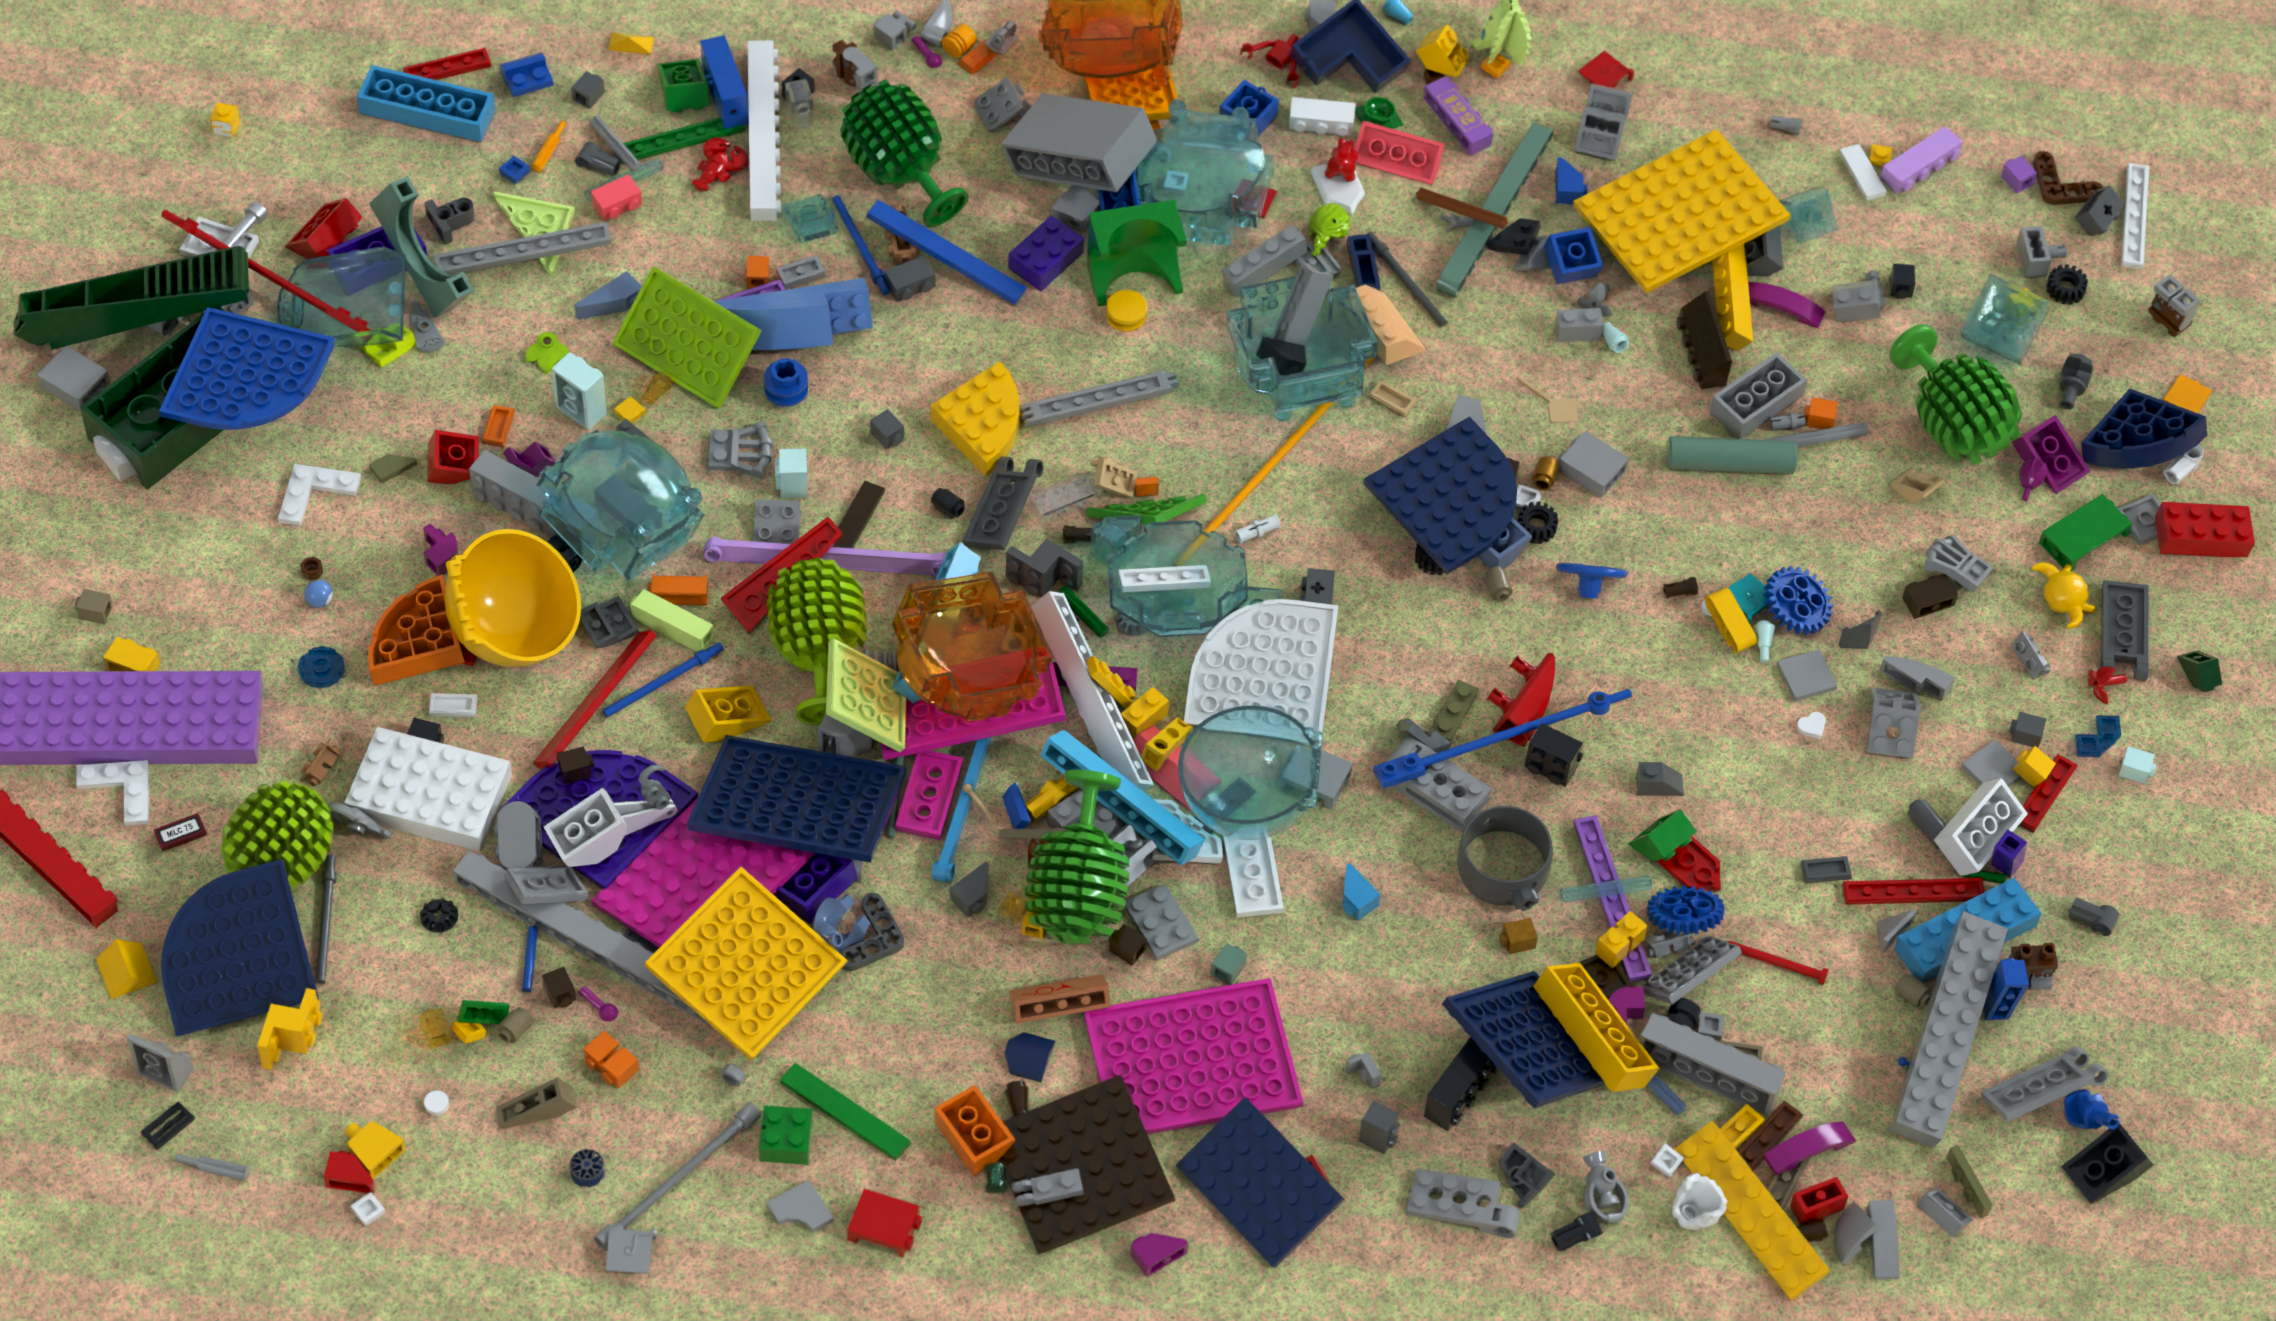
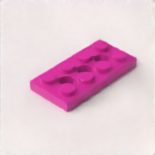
M924 751L916 754L895 824L896 831L941 840L964 758L934 751ZM933 771H938L942 774L938 778L929 776ZM931 790L934 791L936 795L933 797H926L923 795V793L925 791ZM920 810L930 812L926 817H921L917 813Z

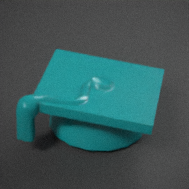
M1750 573L1728 587L1751 625L1752 616L1759 614L1768 606L1764 604L1768 599L1763 596L1767 591L1764 589V585Z

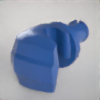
M2079 1089L2067 1094L2064 1098L2065 1117L2070 1125L2085 1129H2097L2106 1126L2113 1130L2120 1123V1120H2116L2119 1119V1116L2109 1112L2108 1106L2099 1093L2091 1095L2088 1090Z

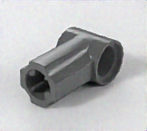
M586 142L576 156L575 163L580 168L582 166L587 168L588 171L593 168L614 176L620 169L621 158L601 151L600 147L593 142Z
M2076 897L2068 917L2091 926L2094 932L2099 931L2103 933V936H2110L2118 920L2119 912L2112 906L2101 905L2099 907Z

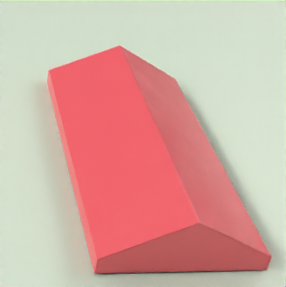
M1363 121L1354 149L1358 152V159L1354 163L1433 185L1440 167L1445 143Z
M1152 726L1138 733L1133 739L1140 756L1146 743L1160 732L1157 727ZM1180 746L1163 762L1158 771L1144 764L1151 779L1189 811L1221 783V780Z

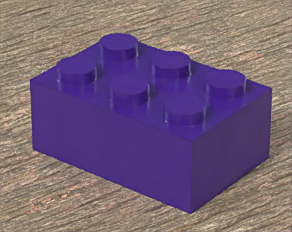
M1051 215L1008 254V269L1039 291H1043L1084 253V237Z
M815 853L782 887L779 886L774 896L799 918L811 924L817 910L826 898L837 899L858 878L854 861L847 858Z

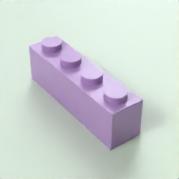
M1944 126L1884 165L1880 179L1897 194L1904 190L1909 191L1916 182L1927 179L1931 172L1941 170L1945 163L1950 160L1955 161L1961 154L1963 142Z

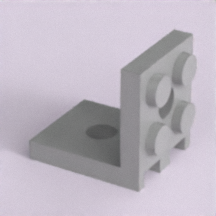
M1871 687L1869 697L1873 708L1867 753L1913 758L1921 708L1917 694ZM1891 726L1899 728L1898 736L1894 738L1888 737L1886 734L1887 729Z

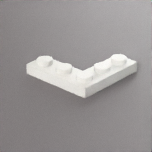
M294 464L279 513V523L301 526L312 489L356 496L361 481V473Z
M148 760L77 765V789L124 786L125 826L149 824Z

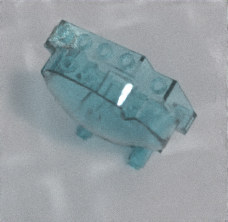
M1175 99L1169 105L1170 117L1166 126L1154 130L1157 141L1135 169L1140 205L1175 199L1187 240L1215 243L1217 245H1231L1236 226L1246 228L1258 227L1274 171L1273 155L1263 153L1262 146L1258 143L1256 119L1249 118V112L1245 108L1237 107L1232 112V116L1187 111L1185 103Z
M1296 276L1241 287L1240 303L1242 308L1227 311L1226 326L1235 346L1237 370L1251 389L1257 393L1270 396L1274 403V416L1279 421L1289 420L1292 416V410L1338 401L1339 405L1343 408H1350L1355 404L1356 397L1363 395L1364 370L1367 359L1377 357L1378 341L1354 285L1333 289L1330 284L1305 345L1306 366L1303 372L1291 375H1280L1273 357L1260 359L1256 356V351L1263 336L1272 337Z
M597 429L590 434L586 432L576 443L573 444L571 442L563 448V455L557 460L555 465L552 467L550 465L546 466L539 474L541 477L537 486L548 496L542 503L543 508L539 515L594 572L611 562L628 581L688 542L704 517V514L698 508L702 500L701 492L697 488H690L689 479L679 462L663 447L637 434L632 436L624 431L599 432Z

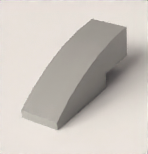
M1885 656L1880 668L1881 672L1917 695L1923 689L1941 701L1952 690L1955 681L1953 676L1940 669L1900 657Z
M1894 1200L1869 1201L1866 1209L1867 1215L1879 1228L1869 1237L1875 1279H1898L1900 1277L1899 1248Z

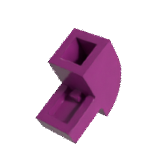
M535 441L522 453L511 447H508L503 452L507 462L535 477L547 473L557 464L548 448Z
M430 523L423 528L425 541L432 546L424 552L425 564L437 576L445 575L447 573L445 562L450 561L455 555H459L457 539L452 532L445 536L441 529H436Z
M1643 987L1621 988L1610 996L1608 1001L1627 1026V1019H1643L1645 1011Z

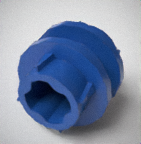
M782 358L771 363L764 373V393L767 399L777 405V407H791L803 401L808 393V373L805 367L795 361V359Z

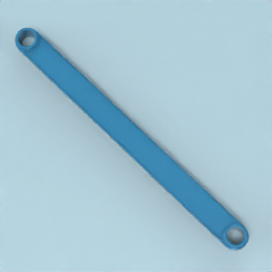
M992 737L979 739L976 742L963 786L970 784L973 792H975ZM963 786L940 859L933 864L932 879L937 881L952 882L955 875V864L952 862L973 799L969 793L964 792Z

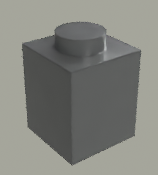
M588 71L571 87L572 100L589 109L605 93L604 80L600 76L593 75Z
M887 409L870 420V433L888 449L891 446H898L903 441L904 426Z
M2019 711L2017 720L2012 719L2009 732L2013 733L2011 741L2038 748L2042 739L2046 718Z

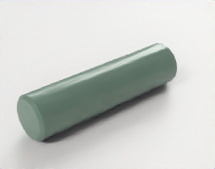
M1670 436L1667 440L1666 466L1672 470L1793 474L1797 468L1798 450L1797 444L1794 441Z

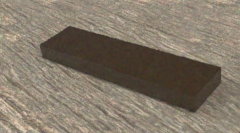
M864 480L838 526L843 536L833 547L854 548L885 493L884 487Z

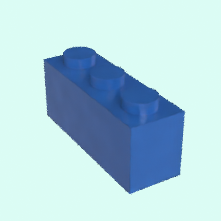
M2007 958L2001 960L1998 964L1983 1006L1985 1020H2009L2029 986L2024 960Z

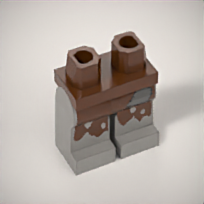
M840 40L832 45V50L836 53L833 65L837 68V76L840 79L844 78L846 84L853 86L856 89V93L869 84L871 86L878 85L877 66L857 48L854 42L846 44L843 40Z
M2169 274L2155 284L2153 291L2156 294L2148 312L2153 316L2152 319L2163 324L2168 329V333L2176 337L2191 326L2200 300L2187 288L2183 290L2184 286ZM2170 284L2176 288L2174 291L2171 289ZM2186 297L2190 299L2192 303L2188 304L2186 301Z
M2028 943L2012 946L2011 954L2008 958L2024 960L2030 990L2052 989L2053 973L2058 968L2055 945L2053 943H2044L2043 945L2031 946Z

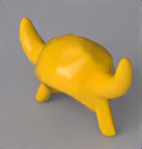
M2045 562L2034 564L2031 567V570L2041 572L2048 579L2044 586L2043 596L2051 610L2056 613L2069 614L2071 621L2066 625V629H2073L2079 626L2083 620L2082 611L2088 613L2096 612L2095 606L2087 604V584L2082 576L2070 571L2071 566L2069 564L2065 565L2061 571L2054 565Z

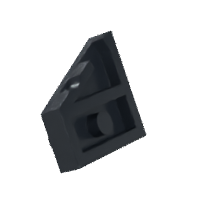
M1519 218L1488 241V249L1528 255L1541 228L1540 220Z

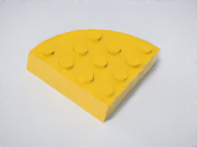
M1001 361L930 405V420L986 477L993 472L997 459L1001 456L1006 457L1016 442L1019 430V395L1010 372Z

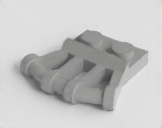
M760 421L752 427L741 430L734 427L733 430L711 429L709 470L741 471L762 479L768 462L772 460L770 449L773 447V440L769 438L766 423ZM759 434L760 440H741V438ZM739 448L761 449L759 453L739 452ZM739 461H759V462H758L757 466L752 467V466H750V465L741 463V462H739Z
M1955 535L1947 536L1944 540H1935L1932 546L1926 550L1927 559L1924 564L1926 570H1937L1950 576L1952 583L1956 580L1962 587L1973 593L1993 570L1992 566L1970 552Z

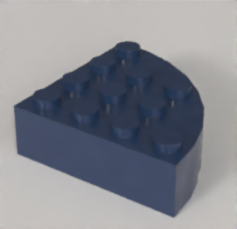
M2129 388L2081 442L2083 460L2095 466L2116 469L2152 467L2170 461L2190 451L2208 436L2206 416Z

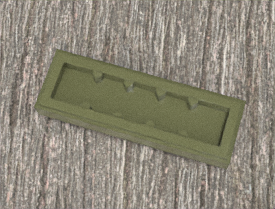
M1958 1145L1950 1147L1947 1160L1952 1167L1954 1179L1957 1182L1960 1181L1964 1188L1963 1194L1968 1202H1972L1980 1218L1988 1216L1992 1207L1990 1199Z

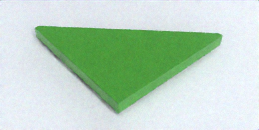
M1199 494L1187 500L1186 496L1170 497L1168 500L1156 501L1155 503L1153 499L1137 501V504H1127L1124 506L1123 503L1106 505L1105 509L1087 507L1085 510L1086 517L1157 526L1207 501L1205 494Z

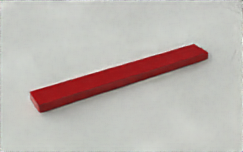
M652 630L641 631L635 636L534 760L533 764L536 767H551L557 760V753L563 752L656 638L657 635Z

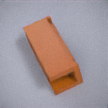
M652 573V582L647 583V591L674 605H707L708 578L707 575L702 577L655 576V573Z

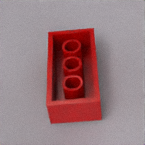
M2162 502L2155 515L2160 554L2248 557L2255 544L2249 506Z

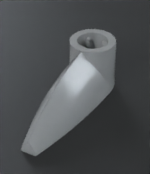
M943 0L924 26L921 34L922 41L940 48L942 47V39L948 34L952 22V8L949 0Z

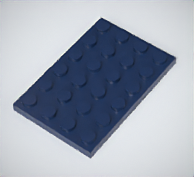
M1246 1097L1176 1164L1182 1173L1273 1268H1276L1345 1200Z

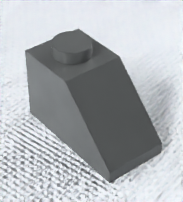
M1639 762L1636 773L1637 796H1684L1682 774L1663 762Z
M987 862L983 863L950 887V900L967 917L974 913L979 914L986 906L989 864Z

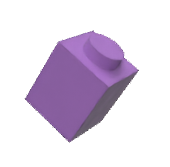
M2019 156L2014 160H2008L2004 164L2001 177L2016 193H2019L2034 185L2037 172L2022 156Z

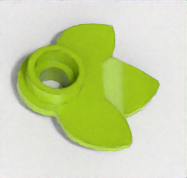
M543 332L537 337L536 343L528 347L526 362L537 361L540 369L545 373H549L557 361L559 362L569 353L567 346L558 342L555 334ZM549 339L551 343L546 345L543 341Z

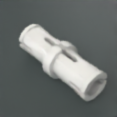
M1273 514L1268 518L1260 521L1254 520L1250 525L1238 530L1236 529L1234 535L1238 543L1241 544L1254 537H1263L1264 533L1280 528L1281 523L1278 516Z

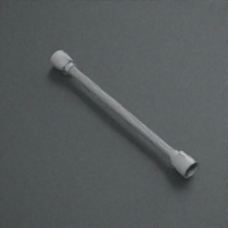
M748 1102L734 1115L736 1119L732 1121V1124L725 1131H722L619 1222H615L612 1226L608 1223L593 1236L595 1242L604 1251H607L609 1229L624 1230L626 1226L652 1206L656 1200L682 1180L686 1174H689L693 1168L698 1166L702 1160H705L734 1133L742 1128L747 1130L760 1119L761 1113L752 1103Z

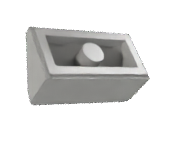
M1934 1188L1926 1193L1917 1205L1953 1238L1973 1220L1938 1188Z

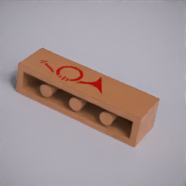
M1103 974L1009 990L1011 1010L1017 1024L1111 1007L1109 987Z

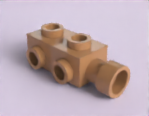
M895 204L891 206L907 216L904 205ZM885 229L886 240L890 239L891 243L888 244L889 257H893L894 265H900L916 259V254H920L919 248Z

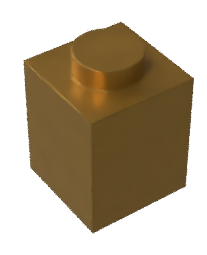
M1531 918L1504 923L1502 933L1499 934L1501 946L1507 948L1508 954L1536 948L1538 936Z

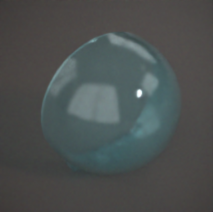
M1239 706L1220 711L1201 722L1190 733L1182 746L1178 761V773L1184 798L1200 821L1224 836L1239 840H1260L1277 835L1293 826L1307 812L1308 808H1315L1317 805L1321 762L1320 750L1322 749L1323 733L1314 731V727H1304L1297 719L1274 708Z

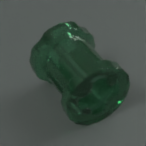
M990 1163L984 1166V1173L987 1174V1185L985 1186L987 1193L996 1194L1007 1191L1006 1183H1004V1171H1006L1004 1164Z

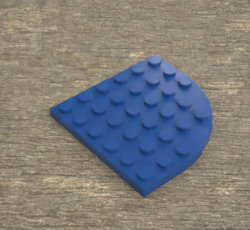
M207 307L159 410L160 417L221 430L246 429L272 422L294 410L310 395L316 387L336 344L335 338Z

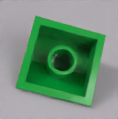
M1678 809L1657 819L1628 844L1653 862L1660 859L1666 861L1676 854L1674 850L1678 846L1682 848L1692 841L1691 836L1697 831L1683 811Z

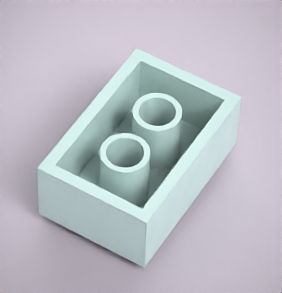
M569 352L552 368L555 406L584 428L590 430L607 414L604 376L600 370L586 364L583 358L576 357Z

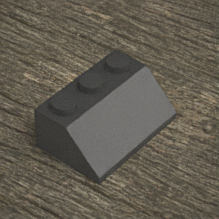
M1780 225L1745 243L1747 276L1768 277L1784 269Z

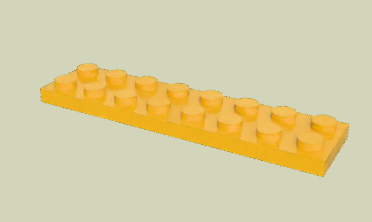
M1713 1120L1674 1149L1684 1157L1682 1161L1692 1174L1698 1173L1701 1177L1706 1176L1709 1180H1714L1716 1185L1721 1188L1724 1197L1727 1199L1725 1217L1791 1301L1831 1272Z

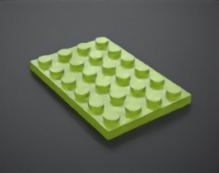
M653 266L612 344L713 406L721 408L762 330L658 267Z

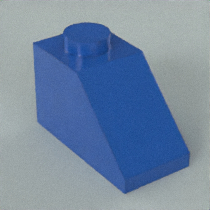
M1558 157L1556 165V203L1573 204L1574 200L1587 194V185L1584 184V176L1563 158Z

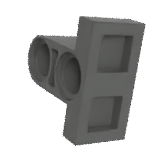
M459 198L439 207L436 206L433 199L424 202L426 215L445 245L453 242L452 231L471 224L475 219L474 205L469 198Z

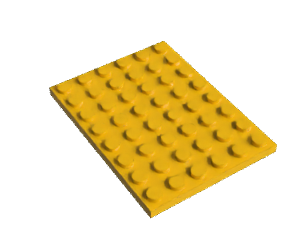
M1717 129L1573 202V207L1646 294L1776 228L1791 218V214Z

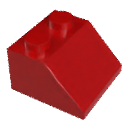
M435 430L428 442L427 482L454 484L469 480V468L479 457V436Z

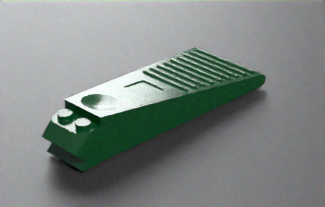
M236 246L48 289L20 293L18 312L14 319L13 334L27 343L36 346L50 343L51 350L66 345L69 346L202 312L207 307L217 308L244 301L247 298V293H249L248 253L244 247Z

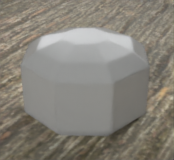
M725 1064L720 1071L722 1079L732 1086H740L745 1079L744 1072L734 1064Z

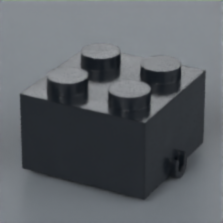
M1541 723L1529 742L1524 767L1528 768L1533 774L1547 777L1553 784H1561L1566 787L1584 755L1581 753L1583 742Z

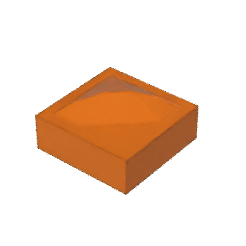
M1158 477L1136 478V497L1158 495Z

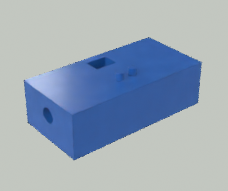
M725 35L700 40L702 68L724 129L748 125L747 93Z

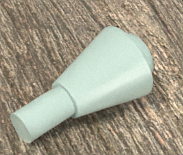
M1762 620L1753 625L1752 629L1760 649V662H1769V648L1775 626L1770 624L1769 621Z

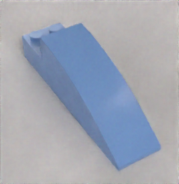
M864 278L714 301L762 330L752 350L797 349L833 345L832 334L873 328L869 291Z

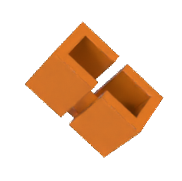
M604 1030L583 1048L584 1062L589 1069H596L598 1072H601L602 1079L608 1085L613 1084L619 1089L639 1071V1062L626 1048L621 1047L617 1050L616 1048L620 1046V1043Z

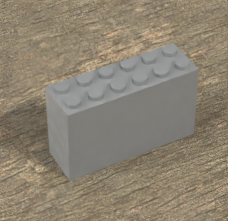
M1042 93L1003 140L1001 145L1014 174L1018 177L1117 192L1158 140L1144 108Z

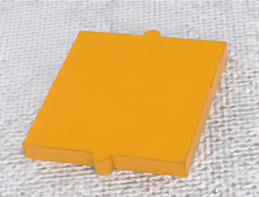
M2180 374L2163 401L2198 413L2213 390L2199 384L2197 380L2194 381Z

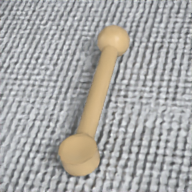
M965 784L963 786L964 792L969 793L987 816V821L990 824L997 822V817L987 810L972 791V786Z

